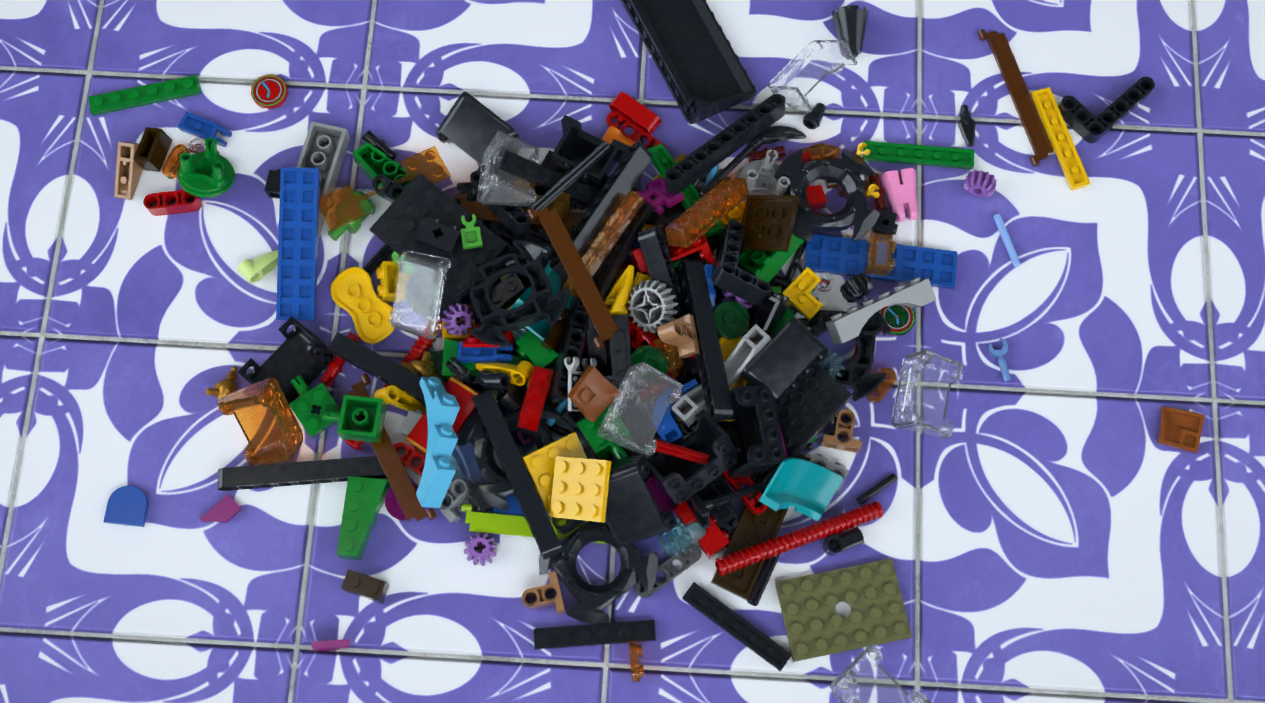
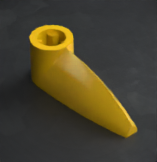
M629 265L605 300L611 315L628 314V310L625 307L630 297L628 293L632 291L633 265Z
M521 361L518 365L498 362L476 363V369L480 371L487 369L493 373H508L511 377L510 383L517 386L524 385L532 376L534 370L533 365L528 361Z
M390 385L378 389L374 393V398L383 399L386 405L390 404L408 412H415V410L426 412L424 405L396 386Z

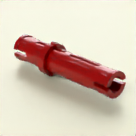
M349 333L348 337L356 342L360 340L359 336L355 337L356 334ZM335 356L333 361L329 362L328 369L320 379V382H325L324 385L331 387L338 373L342 372V367L346 361Z

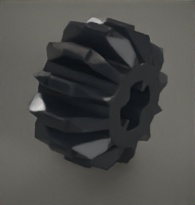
M859 273L845 281L840 288L841 295L848 303H854L872 291V281L865 273Z

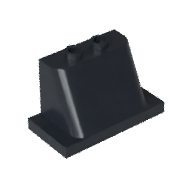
M564 115L561 120L563 136L551 157L554 163L568 173L605 141L582 131L581 122ZM613 139L610 144L611 150L586 171L580 179L600 185L614 166L620 163L630 146Z
M628 314L611 315L618 327V331L612 333V339L603 342L605 346L601 349H597L593 341L599 335L590 317H588L587 343L589 361L590 358L599 356L604 360L607 370L602 375L622 392L621 394L634 393Z

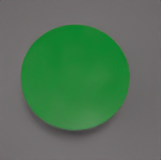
M212 137L205 140V152L192 155L190 153H182L179 156L178 183L184 191L193 196L209 198L222 195L233 186L235 181L233 166L225 157L219 154L217 139L214 138L212 143Z

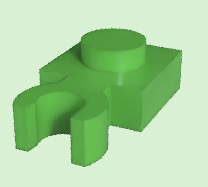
M472 214L471 222H466L463 215L461 221L466 227L465 229H460L463 249L483 247L480 226L474 227L476 224L475 214Z

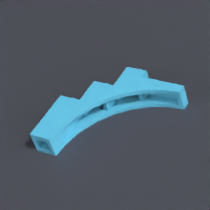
M421 377L419 384L426 404L428 438L424 469L416 496L421 507L440 508L456 472L450 457L458 441L452 426L460 406L454 395L447 394L440 379L436 377Z

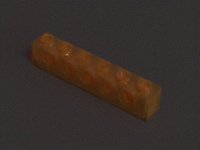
M726 177L665 228L668 245L688 248L748 197L749 191L746 178Z

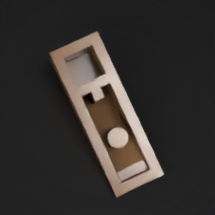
M118 142L114 197L133 199L143 168L133 159L139 143Z

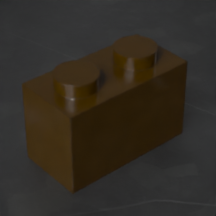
M146 127L133 159L144 170L160 172L172 139L162 129Z
M348 569L341 589L347 593L383 604L390 585L386 581Z

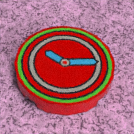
M266 74L259 77L251 87V96L255 104L260 108L275 109L280 107L287 99L288 88L285 81L274 74Z

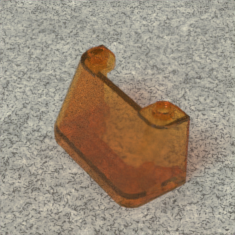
M275 378L261 380L225 395L217 403L219 410L225 416L234 414L248 441V445L244 450V458L249 466L291 461L303 443L302 430Z

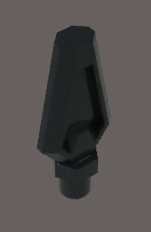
M962 105L961 119L958 126L965 145L971 147L974 146L976 122L971 118L968 105Z

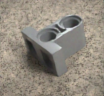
M455 479L452 481L440 508H438L450 523L458 522L463 517L456 508L470 495L469 488L473 486V483L469 479ZM461 483L465 485V489L463 492H460L459 485ZM447 496H449L451 499V504L449 506H447L445 502Z

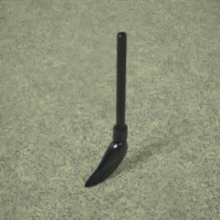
M778 125L768 127L749 141L747 147L699 192V196L701 198L707 196L751 152H755L763 144H772L789 139L807 138L806 135L796 128Z

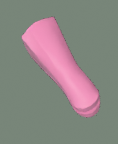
M906 168L900 170L899 174L898 170L887 171L881 174L879 178L889 199L892 211L897 214V223L905 221L904 210L907 211L909 221L917 220L916 170L914 168Z

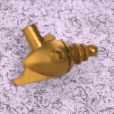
M428 351L424 352L421 361L414 360L409 364L401 363L403 368L420 377H436L442 380V378H439V374L436 375L433 362L429 361L432 354Z
M233 366L231 368L232 371H228L229 375H226L227 378L216 383L214 388H206V395L217 396L219 404L224 407V414L229 413L237 392V384L235 383V380H237L236 376H238L236 373L238 371L237 366Z

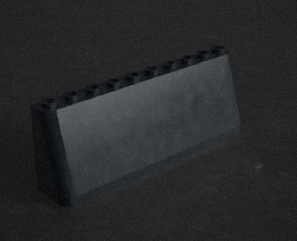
M621 0L689 124L698 123L755 96L757 92L755 85L749 79L747 71L740 63L738 55L732 49L730 41L723 33L722 27L718 24L706 0Z

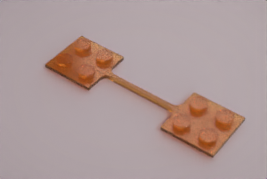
M433 146L402 160L401 163L406 170V175L395 182L399 184L406 180L412 182L421 173L433 184H436L451 177L436 147ZM349 184L320 197L319 209L330 231L332 232L366 216L360 202L376 195L375 190L358 197L354 194Z

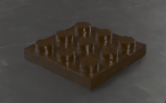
M748 195L741 222L744 230L740 250L788 252L800 198L797 195Z

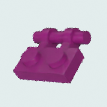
M662 177L647 183L646 191L638 190L636 192L639 201L651 203L654 207L653 212L658 214L664 212L663 205L671 208L684 200L683 193L670 194L666 191L665 180Z

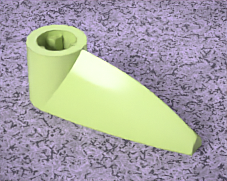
M278 250L265 253L253 260L246 259L240 263L237 269L250 284H254L278 266Z

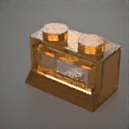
M870 232L868 237L869 248L867 251L868 264L865 274L888 276L890 270L894 269L895 260L891 259V253L895 252L896 241H892L893 235Z

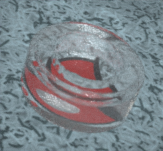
M192 139L188 143L190 153L205 152V139Z
M826 272L817 275L822 279L816 286L817 290L820 292L830 291L834 285L833 276Z

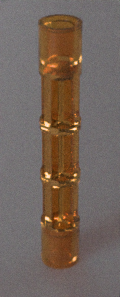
M634 191L627 193L583 256L582 260L591 277H593L629 223L633 220V217L644 204V199ZM568 277L563 285L564 289L568 288L569 294L579 297Z

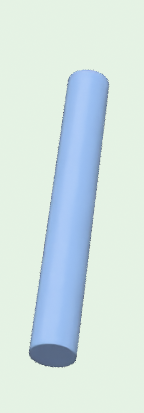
M1000 214L994 215L993 218L1014 267H1017L1021 263Z

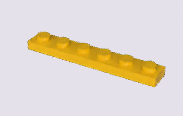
M1047 87L1033 91L1031 96L1070 190L1073 191L1089 186L1090 181L1051 88Z

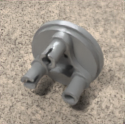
M772 149L768 150L765 158L752 161L739 171L735 186L738 196L745 204L748 195H789L788 186L790 185V179L785 176L780 177V179L774 177L779 168V165L775 162L778 158L777 151L774 150L773 154H771Z

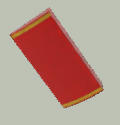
M451 376L444 388L447 394L455 396L460 406L452 426L456 435H458L467 418L476 410L472 397L479 393ZM427 411L405 439V441L425 455L428 438Z

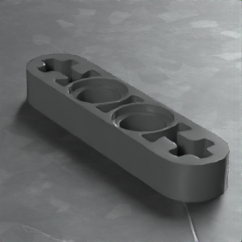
M690 544L660 565L657 572H664L666 580L664 582L655 581V585L658 587H653L648 596L645 592H640L641 582L639 581L636 584L637 595L641 598L652 596L697 563L702 555L700 547ZM689 549L692 551L697 550L696 558L693 556L688 558L687 562L689 564L686 565L685 560L680 555L683 554L685 558L689 555ZM674 560H679L682 563V568L679 571H675L671 567V563Z

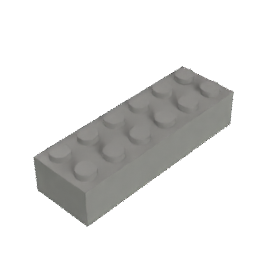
M311 121L296 168L320 169L319 238L351 138L345 128Z

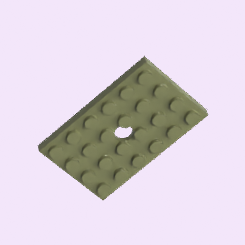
M892 558L775 582L793 662L912 637ZM846 602L849 604L851 613L848 617L837 615L835 607L838 603Z

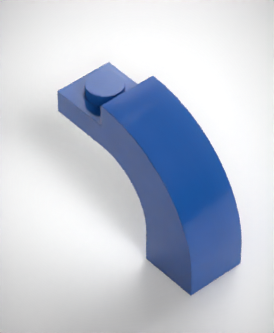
M695 378L679 388L675 384L671 385L662 393L655 404L653 423L664 442L672 443L683 436L676 423L677 416L671 407L684 394L699 386Z

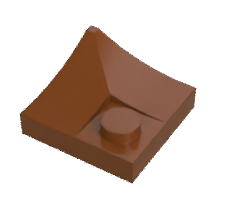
M589 365L568 394V397L589 422H595L607 406L620 396L622 392L612 385L595 366Z
M1161 407L1157 443L1197 453L1205 415L1176 408Z

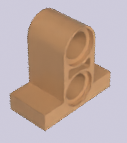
M687 314L658 327V335L662 342L678 347L680 358H687L700 352L694 315Z
M842 409L838 413L833 436L823 434L820 446L854 453L860 452L862 441L852 439L855 415L850 409ZM846 416L850 422L843 423L840 417ZM837 435H844L847 441L841 442L838 440Z
M556 571L548 573L550 584L527 589L522 594L523 604L528 609H537L555 604L558 615L566 613ZM548 590H555V598H546V592ZM530 594L537 597L536 602L533 604L526 602V598Z

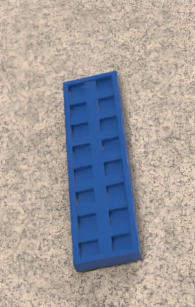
M281 167L276 320H288L292 316L296 320L316 321L319 168Z
M813 234L810 243L806 242L803 270L808 267L813 272L854 277L859 273H865L870 279L910 284L909 281L917 277L921 279L929 278L932 287L954 289L958 252L867 240L853 242L851 238Z

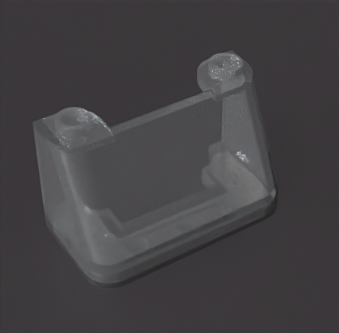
M498 131L482 158L477 202L484 205L528 207L535 202L537 197L535 189L530 187V182L498 168L505 150L539 163V148Z
M404 251L402 255L398 256L397 266L399 267L394 306L388 320L392 327L434 340L440 334L441 324L437 323L440 321L439 312L443 286L447 278L445 276L446 271L450 269L451 259L412 251Z
M927 349L907 355L901 366L892 416L893 427L943 439L951 438L954 430L953 423L945 419L951 385L962 379L964 364Z
M645 362L631 366L614 396L597 435L640 455L645 454L646 457L653 455L657 448L656 439L653 437L668 406L678 402L681 398V390L684 385Z
M872 643L830 684L831 692L841 703H931L920 691H911L908 694L879 665L883 660L881 651Z

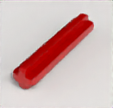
M657 439L652 440L650 447L652 451L701 465H706L709 461V454Z

